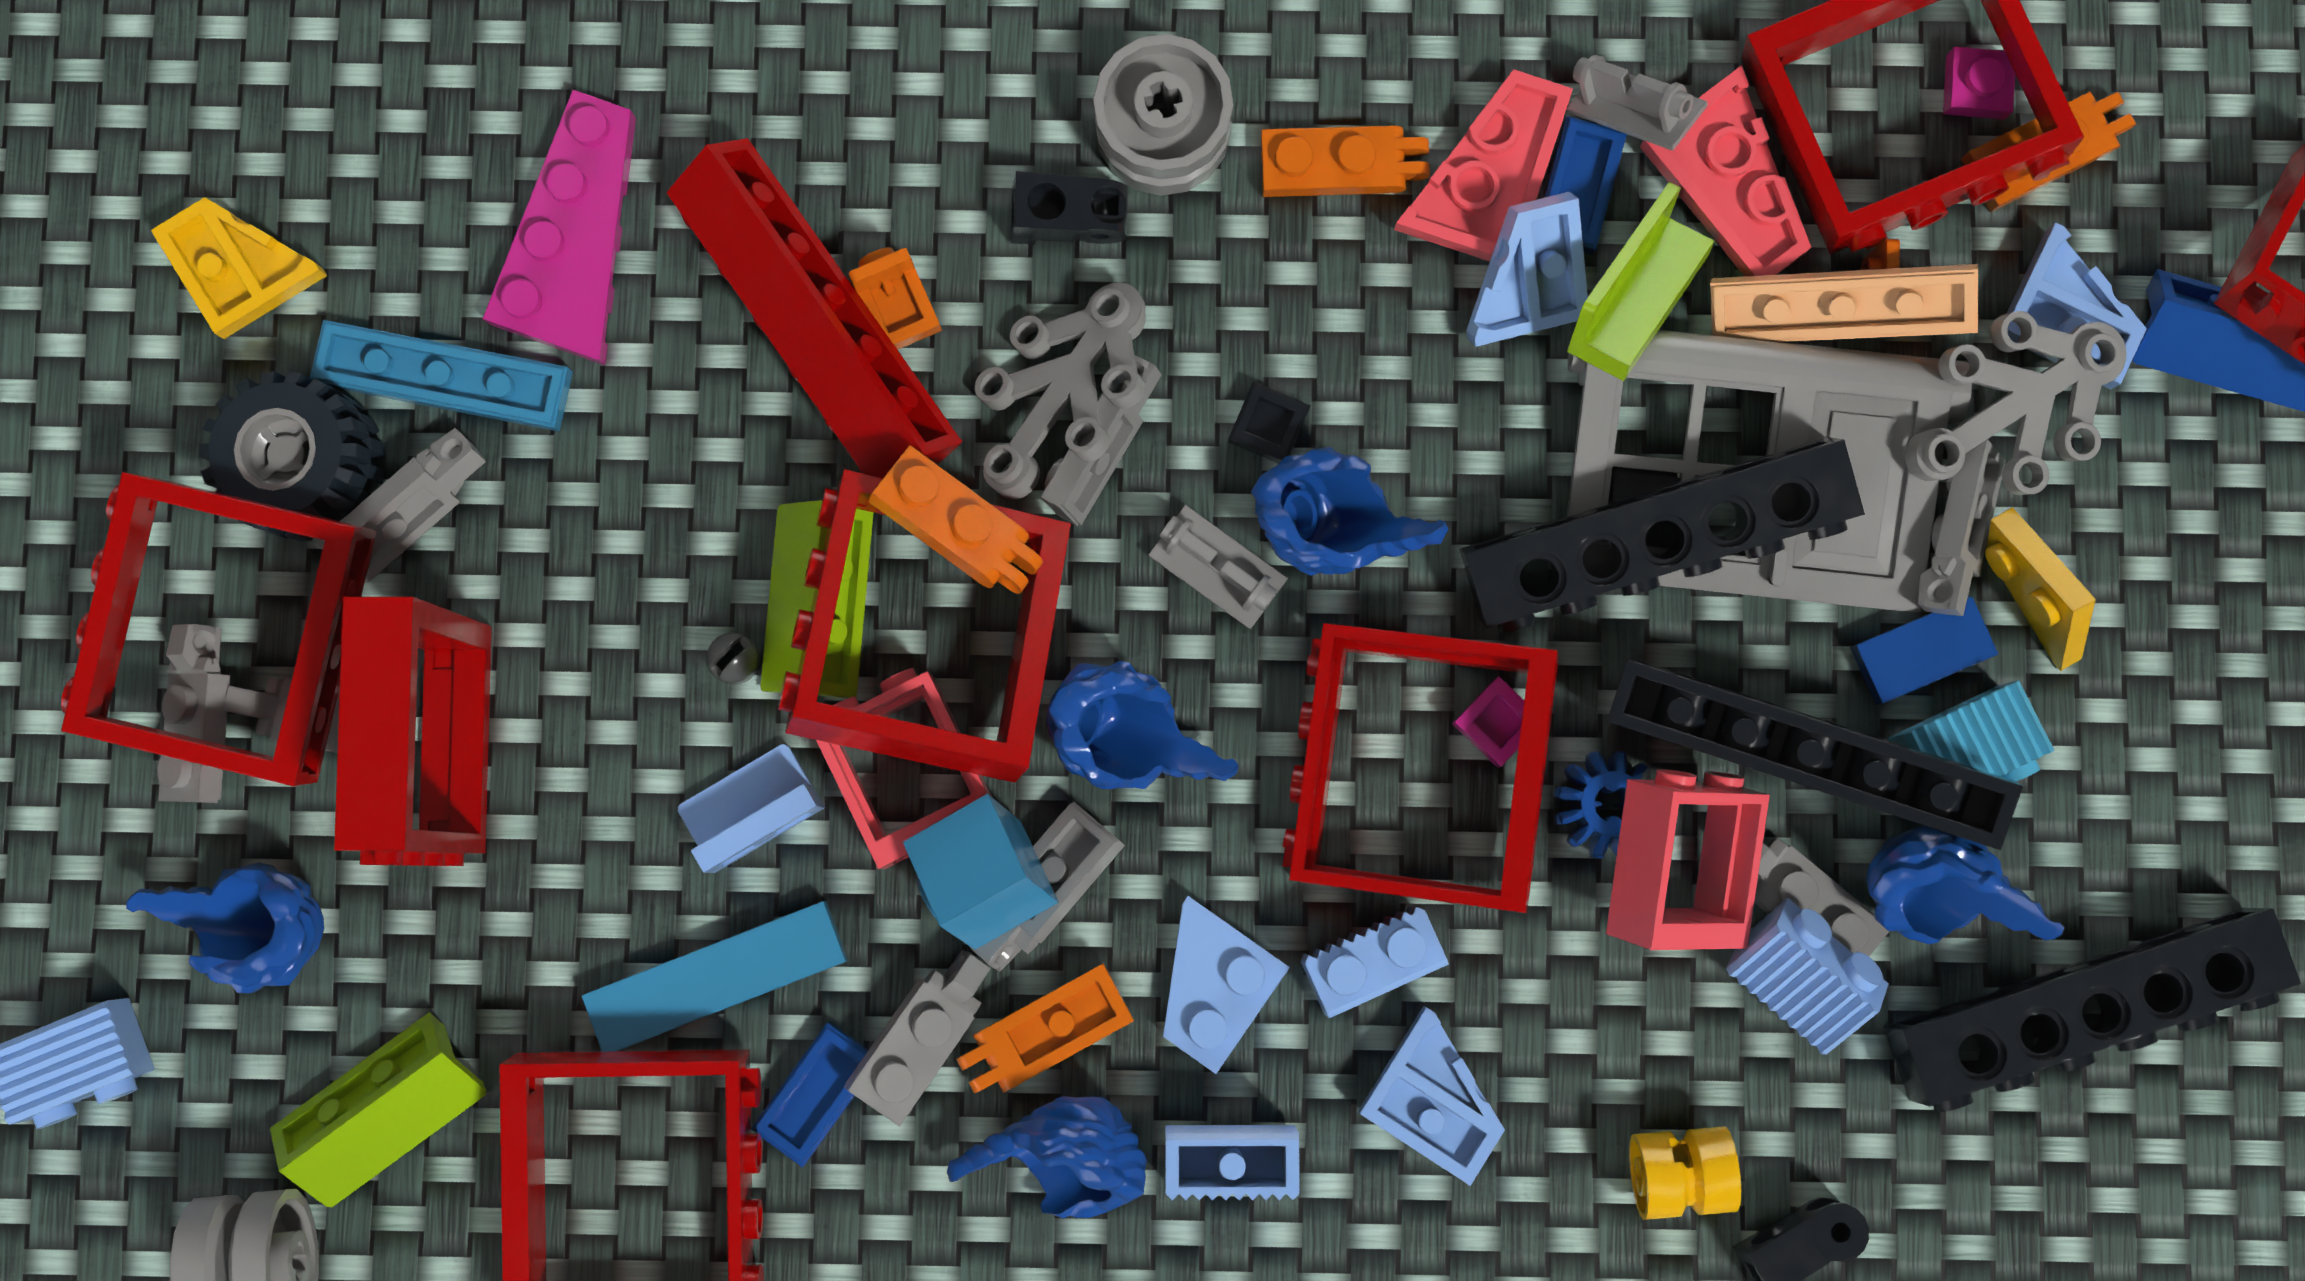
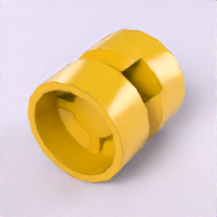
M1726 1126L1686 1130L1682 1140H1677L1671 1131L1631 1135L1629 1144L1631 1182L1635 1203L1642 1220L1682 1217L1687 1206H1691L1698 1215L1738 1212L1741 1203V1176L1735 1144Z

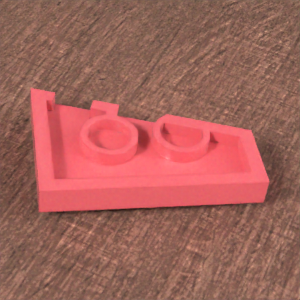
M1741 65L1699 97V99L1707 101L1708 106L1673 151L1643 140L1639 147L1667 182L1681 187L1679 197L1744 276L1778 275L1812 247L1786 179L1779 176L1767 144L1770 137L1762 117L1757 118L1747 92V88L1750 85Z
M1513 69L1471 124L1448 158L1442 162L1419 196L1396 222L1394 230L1490 262L1509 206L1537 200L1573 88Z

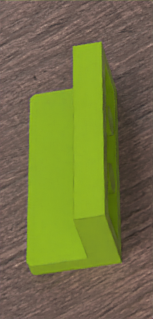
M1668 182L1584 302L1567 350L1568 353L1623 382L1708 258L1714 240L1670 218L1681 187L1671 182Z
M822 500L780 504L777 508L760 684L761 691L781 693L786 671L798 673L802 650L791 648V641L799 609L811 611L815 589L805 587L804 579L812 548L823 550L827 528L816 526ZM856 509L818 696L841 699L856 696L857 698L873 512Z
M429 1012L270 1128L278 1171L324 1206L333 1207L486 1095L484 1083L455 1058L445 1025Z

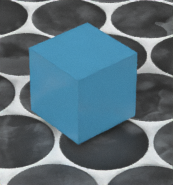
M988 793L903 841L918 876L917 885L921 896L932 915L938 921L939 926L975 950L1059 903L1021 821Z

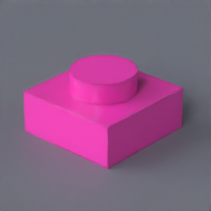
M1954 46L1946 55L1943 115L2005 120L2013 113L2015 73L2005 51Z
M1498 676L1451 724L1499 768L1518 750L1524 700Z

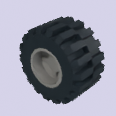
M273 371L261 374V385L250 379L235 385L239 395L236 398H232L224 394L216 403V406L222 410L218 419L214 420L207 417L203 427L204 431L211 433L209 443H199V458L209 461L210 467L201 470L204 484L217 488L215 492L341 521L371 495L369 490L373 482L383 483L385 470L376 467V459L386 457L384 444L371 438L380 431L374 419L363 414L365 408L357 401L317 379H311L301 373L288 371L285 377ZM237 520L243 524L283 538L289 537L298 541L313 540L312 537Z

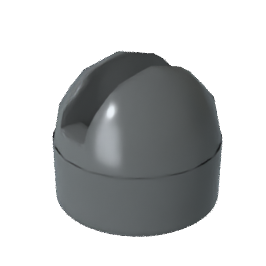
M739 633L720 635L711 643L707 651L706 659L710 672L714 677L727 684L737 685L749 681L757 673L760 666V652L756 644L748 637ZM739 642L745 649L732 659L722 671L717 666V663Z

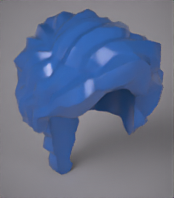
M1332 447L1313 449L1304 455L1284 457L1277 466L1259 477L1251 491L1255 497V514L1258 516V523L1260 528L1265 531V536L1269 540L1275 554L1284 562L1293 565L1297 570L1310 576L1317 573L1345 574L1354 571L1355 568L1366 566L1383 556L1397 557L1403 555L1408 550H1418L1426 545L1441 544L1445 534L1448 532V527L1445 521L1441 519L1429 523L1420 518L1412 519L1404 516L1397 518L1389 510L1383 490L1371 479V465L1355 455H1343Z
M1118 661L1110 666L1079 663L1060 684L1048 705L1046 725L1049 736L1057 748L1059 760L1068 771L1086 778L1095 787L1101 789H1146L1162 772L1165 775L1177 778L1189 776L1196 780H1201L1210 776L1214 779L1227 781L1236 775L1239 769L1238 763L1233 758L1228 760L1222 759L1210 747L1201 745L1191 737H1184L1177 727L1174 716L1175 710L1171 705L1172 697L1161 687V684L1153 675L1136 672L1129 662Z
M1928 826L1913 828L1889 838L1884 842L1882 849L1875 855L1868 867L1866 880L1869 895L1874 899L1876 905L1875 920L1888 931H1896L1910 940L1926 944L1938 943L1953 930L1964 928L1980 913L1990 921L2000 922L2013 931L2028 930L2045 941L2057 938L2064 930V926L2060 922L2048 920L2039 902L2032 901L2020 888L2011 886L2008 877L2003 875L2001 861L1988 851L1987 846Z
M260 862L240 866L236 869H223L212 889L194 886L183 890L169 886L157 892L141 888L133 893L126 903V909L131 912L144 910L162 921H170L183 928L191 927L199 938V953L201 956L190 955L189 964L196 971L205 973L216 984H231L237 993L251 994L264 986L290 985L299 974L301 968L318 950L324 932V916L319 904L312 897L309 884L293 874L278 871L273 865Z
M1062 1096L1035 1109L1032 1114L1023 1117L1020 1122L1008 1126L1003 1132L987 1137L982 1145L975 1144L968 1148L959 1158L950 1160L947 1175L950 1182L958 1181L963 1176L985 1168L990 1164L1005 1161L1010 1156L1015 1157L1029 1168L1046 1192V1197L1041 1202L1040 1207L1043 1214H1052L1063 1219L1068 1216L1091 1218L1120 1207L1144 1194L1147 1160L1144 1152L1138 1148L1139 1139L1136 1134L1132 1133V1124L1124 1120L1118 1107L1103 1097L1075 1098Z

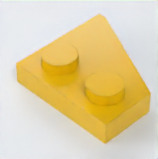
M206 197L151 230L214 334L222 339H226L327 276L324 269L311 259L295 252L272 236L246 223Z
M2012 507L1990 520L1985 550L1986 559L1993 572L2004 581L2054 665L2062 671L2082 659L2096 599Z

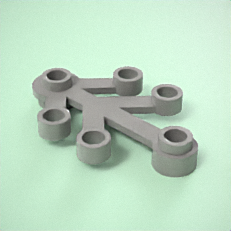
M1121 282L1108 284L1092 295L1084 310L1043 323L1036 316H1025L1019 319L1010 331V341L1027 359H1038L1044 356L1051 346L1081 338L1071 354L1008 374L1000 367H991L984 370L978 376L975 382V393L992 410L1006 409L1016 399L1046 390L1009 444L996 445L985 456L983 464L984 478L987 484L1003 498L1008 500L1021 499L1036 487L1040 477V468L1033 455L1070 401L1074 422L1071 423L1066 431L1065 441L1067 446L1083 461H1094L1105 454L1109 447L1110 438L1107 431L1101 426L1093 367L1106 348L1110 369L1104 374L1101 382V388L1105 396L1116 407L1121 409L1131 408L1143 398L1145 383L1137 373L1132 340L1141 333L1145 325L1146 307L1143 297L1133 286ZM1118 308L1113 314L1109 315L1113 310ZM1038 332L1036 338L1033 341L1025 344V341L1030 334ZM1131 380L1126 390L1116 393L1118 386L1122 382ZM1003 382L1001 389L997 393L990 395L992 388L998 383ZM1095 432L1090 443L1080 446L1081 440L1085 435ZM1010 462H1012L1011 465H1010V467H1009L1006 471L1002 472L1003 469H1004Z
M2016 311L1999 316L1993 322L1990 332L1992 342L1999 350L2014 352L2028 349L2059 359L2058 362L2041 373L1986 359L1982 351L1973 345L1965 344L1947 349L1941 355L1938 366L1941 377L1951 385L1973 383L2004 391L2008 394L1952 430L1936 428L1915 434L1909 440L1905 450V461L1910 472L1915 477L1924 481L1949 479L1962 468L1965 461V453L2021 418L2012 459L2003 468L2002 481L2005 488L2015 495L2039 493L2046 487L2049 481V469L2047 464L2041 459L2055 395L2071 385L2072 390L2066 423L2058 429L2054 436V449L2061 459L2068 462L2085 461L2093 458L2101 446L2100 433L2093 426L2101 386L2115 380L2122 372L2126 362L2124 340L2119 332L2108 324L2102 322L2082 324L2069 334L2037 325L2035 319L2024 311ZM2011 321L2020 327L2021 335L2017 343L2013 342L2008 336L2007 330ZM2095 343L2101 352L2100 364L2095 363L2091 356V349ZM1959 354L1965 356L1969 363V370L1965 376L1960 375L1955 367V360ZM2075 431L2079 432L2083 439V447L2079 453L2071 445V437ZM1940 442L1945 445L1947 450V461L1944 465L1939 464L1935 458V448ZM2024 464L2030 468L2032 473L2031 482L2027 487L2019 479V471Z

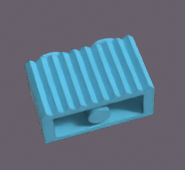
M2019 680L2000 684L1888 737L1889 741L2014 781H2019L2038 772L2040 767L2036 759L2054 751Z

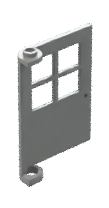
M1658 330L1626 378L1692 384L1682 460L1614 453L1623 381L1568 353V371L1578 373V383L1583 388L1567 516L1608 504L1613 466L1680 473L1679 482L1694 478L1695 475H1704L1733 466L1697 462L1706 386L1774 393L1766 456L1826 437L1844 439L1865 515L1846 520L1848 530L1830 537L1809 540L1808 533L1805 532L1783 539L1785 549L1770 555L1751 559L1742 555L1722 557L1720 559L1723 567L1710 573L1685 577L1682 569L1658 576L1660 586L1920 613L1921 607L1918 605L1920 575L1927 570L1939 480L1924 481L1915 477L1907 467L1905 450L1909 440L1921 431L1936 428L1947 429L1948 424L1957 425L1961 423L1969 407L1972 383L1963 385L1947 383L1940 375L1938 367L1940 359ZM1955 360L1957 372L1965 376L1969 370V363ZM1940 442L1935 448V458L1942 465L1945 445ZM1785 483L1778 487L1772 496V509L1779 518L1790 515L1797 507L1798 492L1791 483ZM1674 529L1672 533L1671 546L1673 545L1675 539ZM1596 540L1587 546L1583 554V565L1588 573L1595 574L1606 570L1613 560V548L1608 541ZM1646 546L1652 555H1660L1670 549Z

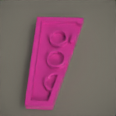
M572 90L483 316V320L489 325L604 366L608 344L605 342L608 314H612L615 288L612 286L616 252H620L622 227L620 226L623 196L627 195L636 117L630 109Z

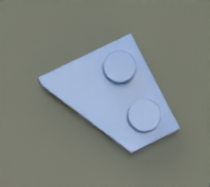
M1565 192L1509 206L1466 330L1467 339L1475 347L1578 320L1581 308L1588 298L1579 198L1570 192Z
M2054 223L2046 229L2007 313L2016 311L2027 312L2035 319L2037 325L2069 334L2076 327L2091 322H2102L2115 328L2123 338L2126 346V362L2122 372L2115 380L2102 385L2113 389L2122 383L2147 328L2128 305L2116 299L2112 291V285L2097 266L2090 270L2066 241L2072 236L2067 229L2058 223ZM2011 321L2008 325V336L2013 342L2017 343L2021 335L2020 327ZM2095 343L2091 349V356L2095 363L2100 364L2101 352ZM2034 352L2052 362L2056 363L2059 361V359L2038 352Z
M1187 896L1182 903L1163 1037L1217 1074L1290 967L1194 899Z
M1423 1006L1362 1103L1358 1113L1471 1186L1505 1129L1476 1085L1474 1077L1442 1028L1437 1015L1432 1010Z

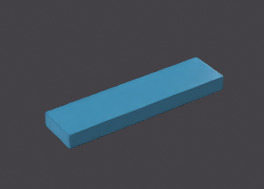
M323 320L310 378H315L336 389L560 432L573 371L566 366Z
M822 901L581 996L601 1051L614 1052L847 962L848 958L826 901Z

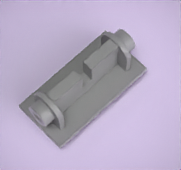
M1593 55L1589 59L1585 57L1580 58L1574 67L1573 80L1580 83L1581 91L1568 106L1567 111L1570 114L1673 151L1706 109L1708 103L1687 93L1686 87L1683 84L1677 82L1668 84L1642 74L1633 76L1629 74L1628 69L1607 63L1602 56Z
M1187 505L1183 507L1177 517L1173 516L1159 536L1161 539L1148 555L1250 630L1288 579Z

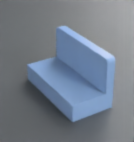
M781 744L678 806V813L697 844V847L692 849L691 852L703 873H716L823 810L825 806L790 746Z

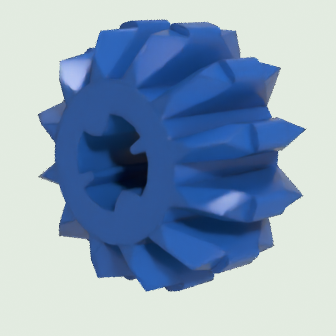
M1594 751L1585 756L1587 772L1575 764L1568 765L1564 769L1567 779L1576 788H1554L1552 796L1559 801L1570 802V810L1558 812L1553 816V819L1557 825L1568 824L1573 821L1577 824V827L1566 839L1571 847L1581 845L1591 835L1589 843L1590 857L1596 859L1603 858L1609 843L1617 857L1627 779L1643 780L1648 774L1649 767L1643 762L1638 763L1625 774L1627 765L1625 752H1613L1606 767L1603 757L1598 751ZM1615 792L1619 797L1620 803L1613 804V806L1620 808L1619 815L1600 818L1595 809L1597 806H1602V802L1595 801L1597 793L1607 794Z

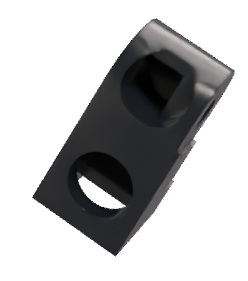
M1016 171L1012 186L1010 243L1035 245L1036 240L1060 242L1079 240L1087 243L1110 244L1127 239V185L1108 179Z
M1819 1197L1808 1201L1733 1246V1249L1752 1281H1802L1828 1265L1831 1261L1847 1262L1857 1258L1865 1250L1869 1241V1227L1865 1217L1858 1209L1832 1198Z

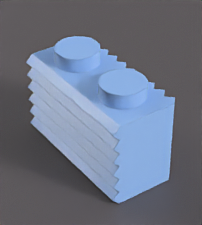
M1785 898L1771 913H1768L1763 920H1760L1755 927L1750 929L1748 947L1746 949H1734L1726 967L1729 976L1736 977L1739 985H1745L1749 993L1757 995L1759 1002L1766 1003L1770 1011L1777 1012L1779 1019L1786 1020L1790 1028L1797 1029L1800 1037H1806L1810 1045L1817 1046L1820 1054L1826 1055L1880 1012L1889 985L1883 979V974L1874 960L1861 952L1852 953L1832 936L1829 924L1820 914L1811 909H1800L1789 898Z
M1408 906L1406 912L1396 911L1394 918L1385 916L1382 923L1373 922L1371 929L1361 927L1359 935L1350 932L1347 940L1338 937L1336 945L1326 943L1324 951L1315 948L1312 956L1303 953L1300 961L1321 1009L1328 1018L1449 965L1425 910L1414 906Z
M130 999L104 1001L1 1043L0 1108L5 1112L4 1120L9 1125L33 1120L36 1129H41L77 1115L74 1103L95 1095L97 1103L102 1104L138 1090L135 1078L153 1072L155 1068Z
M1165 1125L1166 1195L1172 1201L1179 1194L1185 1200L1192 1194L1198 1200L1206 1194L1212 1201L1219 1194L1225 1200L1232 1194L1238 1200L1245 1194L1252 1200L1259 1194L1265 1200L1272 1194L1279 1201L1285 1194L1294 1200L1300 1194L1299 1132L1296 1126Z

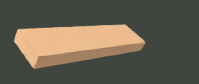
M1977 264L1712 278L1710 283L1712 335L1788 342L1978 333Z

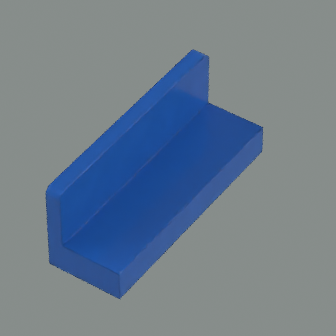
M2160 269L2156 270L2146 288L2152 315L2145 326L2147 329L2132 359L2133 363L2305 412V364L2213 304L2222 287Z

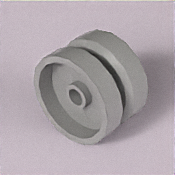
M1170 34L1138 38L1114 53L1099 74L1093 97L1099 152L1113 175L1134 190L1159 196L1187 192L1209 179L1225 158L1231 134V119L1234 106L1230 79L1216 56L1194 40ZM1162 114H1167L1171 117L1163 118Z
M297 1189L254 1192L245 1202L239 1195L194 1198L183 1209L173 1237L170 1257V1281H318L319 1249L315 1222L307 1199Z

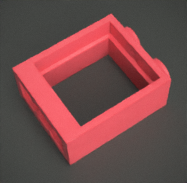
M914 668L904 670L882 681L879 684L882 694L862 704H859L856 696L833 705L888 717L925 699L939 729L961 733L934 677L928 671L917 676ZM816 740L878 869H887L909 858L903 841L987 793L992 797L981 775L960 771L970 791V795L887 835L845 747Z
M1665 769L1656 770L1655 780L1627 779L1606 934L1649 950L1746 949L1749 943L1770 795L1743 788V776L1716 771H1705L1703 782L1696 781L1697 776L1694 774ZM1679 804L1708 805L1693 908H1665Z

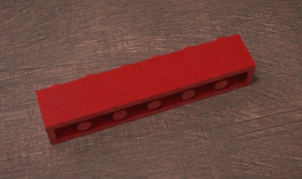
M745 138L706 145L666 193L681 213L685 224L695 233L717 264L720 274L731 284L750 311L756 325L766 334L783 358L791 375L801 384L823 415L826 425L837 435L858 465L860 472L884 478L909 445L939 465L962 443V440L750 140Z

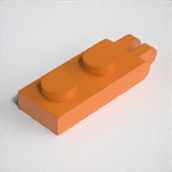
M2088 92L2069 101L2068 104L2084 135L2083 140L2068 158L2070 164L2051 171L2048 177L2034 181L2031 175L2028 174L2008 182L2009 189L2006 192L1985 202L1989 212L1995 211L2118 149L2121 145L2116 136L2137 125L2131 113L2111 123L2107 122L2104 115L2125 103L2120 93L2116 92L2096 102L2092 93ZM2035 118L1970 150L1961 158V161L1965 166L2043 134Z
M1401 126L1262 129L1261 164L1263 197L1403 192L1406 190V181H1419L1430 178V163L1425 161L1405 162V157L1427 155L1429 153V139L1425 137H1404V129Z
M911 445L893 465L869 498L868 502L987 588H992L998 581L1008 590L1020 594L1029 581L1021 571L1010 563L1013 562L1029 574H1035L1043 564L1042 558L1025 545L1029 535L1024 528Z
M1102 963L973 1034L978 1047L958 1057L956 1060L963 1071L986 1059L990 1070L969 1081L971 1089L975 1094L998 1082L1004 1093L1132 1023L1134 1018L1105 964Z

